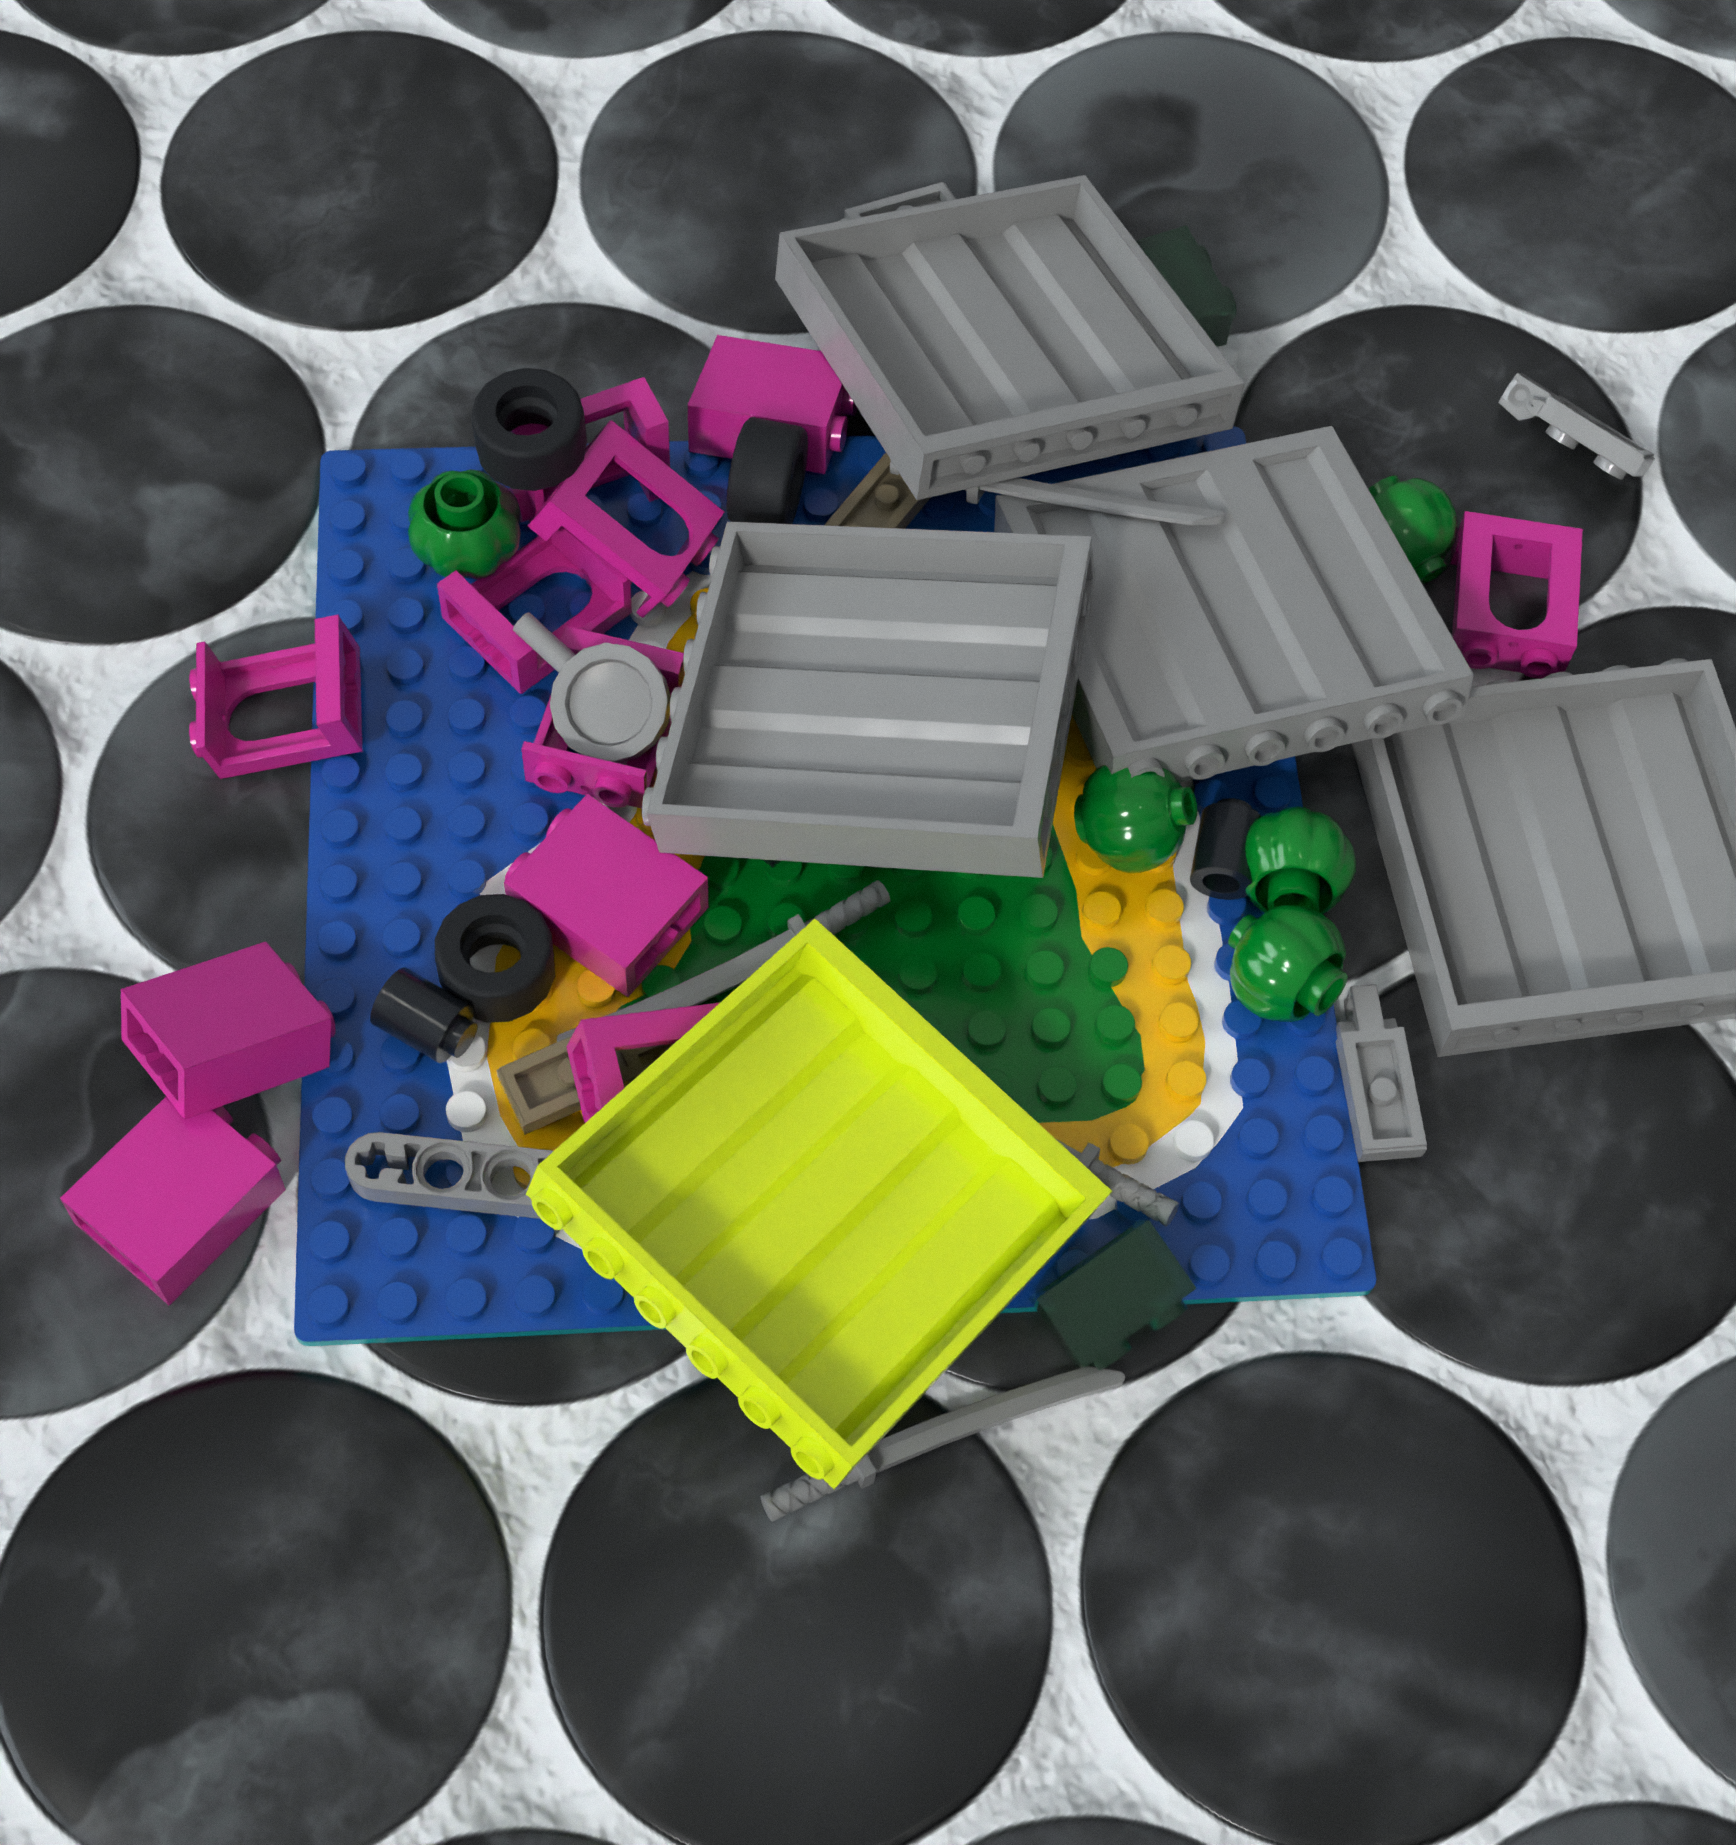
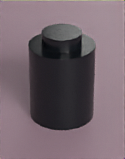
M1225 798L1217 803L1206 806L1202 810L1190 874L1191 885L1200 893L1224 900H1234L1248 896L1245 889L1248 885L1252 884V878L1246 859V838L1251 825L1257 818L1261 817L1249 803L1236 798Z
M406 967L397 970L386 981L375 999L370 1015V1021L374 1026L438 1063L445 1062L451 1056L461 1057L473 1042L478 1025L473 1022L474 1007Z

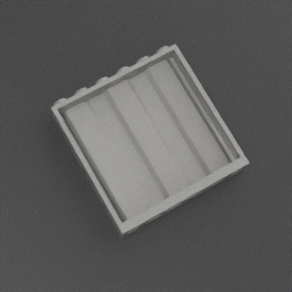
M1085 175L779 233L775 280L916 500L1233 429L1244 382Z
M1333 426L1054 484L1111 495L1220 510L1224 513L1223 523L1217 525H1185L1080 509L1004 494L996 496L994 532L1091 536L1096 579L1072 715L1096 769L1106 765L1113 774L1128 767L1132 778L1150 771L1164 777L1165 774L1162 769L1164 768L1170 771L1179 782L1193 779L1202 780L1219 773L1255 765L1264 766L1276 760L1311 752H1325L1334 747L1373 738L1382 739L1395 733L1416 728L1443 725L1465 716L1474 674Z
M727 522L721 545L714 546L711 551L709 562L711 581L708 592H701L698 598V629L695 639H688L685 644L683 656L685 676L682 687H675L671 695L670 718L672 723L668 737H661L657 745L656 766L658 774L654 787L646 788L643 796L642 819L645 826H651L659 853L1043 878L1096 579L1091 536Z
M1678 658L1665 661L1659 665L1637 668L1617 665L1604 669L1601 672L1572 675L1569 672H1557L1541 679L1515 682L1511 679H1497L1486 685L1471 687L1464 718L1452 720L1443 725H1430L1395 733L1382 739L1373 738L1351 743L1437 1057L1736 1018V727L1712 659L1688 662L1685 659Z

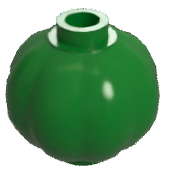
M450 470L438 474L432 479L430 484L422 487L414 495L409 505L408 518L410 526L408 528V537L413 553L420 561L431 566L437 574L444 578L455 570L464 578L482 579L489 577L496 572L499 566L509 561L519 548L521 514L517 498L506 486L497 483L489 474L480 470Z
M1396 475L1384 478L1369 487L1368 490L1423 585L1440 576L1448 568L1443 559L1454 545L1458 530L1456 510L1445 491L1425 479L1412 478L1407 481H1400Z
M1102 765L1088 778L1084 784L1083 794H1080L1075 802L1074 821L1080 839L1085 844H1088L1091 850L1103 862L1125 873H1141L1159 867L1180 848L1184 841L1186 826L1193 825L1196 821L1197 803L1190 787H1182L1170 771L1162 768L1165 774L1164 777L1150 771L1131 778L1128 767L1112 774L1106 765Z
M1288 807L1257 818L1249 828L1245 852L1251 872L1252 884L1248 885L1245 890L1250 901L1259 910L1266 913L1273 907L1296 905L1311 908L1324 914L1341 901L1345 891L1354 879L1356 856L1348 837L1343 834L1341 827L1333 818L1321 812L1310 811L1304 807Z
M1284 905L1273 907L1259 918L1249 914L1238 922L1230 934L1228 945L1234 949L1230 968L1232 989L1237 999L1249 1011L1260 1018L1271 1021L1293 1022L1304 1019L1310 1012L1320 1016L1336 1002L1347 983L1348 975L1342 971L1346 950L1341 933L1331 920L1311 908Z

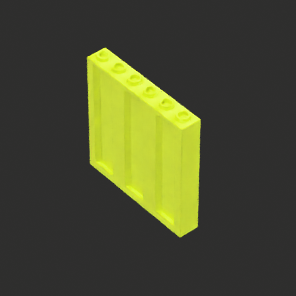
M813 919L537 1165L526 1195L531 1199L536 1214L545 1224L555 1230L563 1229L582 1248L586 1261L595 1272L606 1279L614 1278L634 1297L635 1306L645 1320L657 1328H666L686 1347L689 1360L702 1374L709 1378H718L738 1397L740 1408L753 1423L764 1429L770 1428L791 1448V1455L794 1461L805 1473L815 1479H824L835 1489L1088 1221L1111 1194L1112 1190L819 921Z

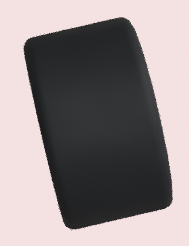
M517 369L504 372L485 384L475 397L471 413L475 446L482 468L493 480L512 489L537 491L554 487L575 473L584 460L587 445L584 410L578 392L565 378L543 369ZM527 424H541L549 427L541 433L528 436L516 435L511 432L515 428Z
M755 417L748 418L743 424L734 449L727 488L726 508L728 519L731 522L793 523L801 498L807 465L808 436L803 427Z
M505 894L479 895L460 903L443 919L435 937V963L442 989L474 1007V1019L486 1023L510 1022L531 1013L547 997L555 978L552 935L542 914L525 900ZM504 944L516 948L521 954V959L511 968L501 972L486 973L474 969L470 964V958L476 952L490 945Z

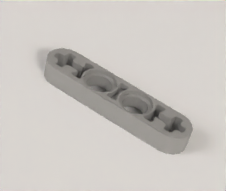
M378 1132L361 1136L349 1146L345 1156V1169L353 1190L362 1198L371 1201L540 1219L532 1206L531 1199L526 1195L528 1187L517 1195L506 1196L498 1193L493 1188L492 1181L501 1169L511 1166L524 1169L532 1180L537 1165L548 1157L553 1150ZM376 1155H385L391 1168L382 1169L378 1179L368 1178L366 1168L361 1165H372ZM408 1157H415L412 1164L413 1184H406L403 1171L409 1170ZM439 1160H453L462 1166L463 1174L461 1179L449 1188L439 1189L432 1187L425 1180L427 1169Z

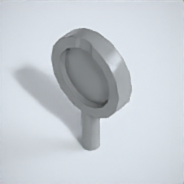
M530 612L524 614L516 622L512 630L559 673L553 682L550 709L555 729L568 747L581 755L622 763L638 759L657 743L669 723L671 697L666 678L650 658L630 646L603 643L584 648L575 654Z

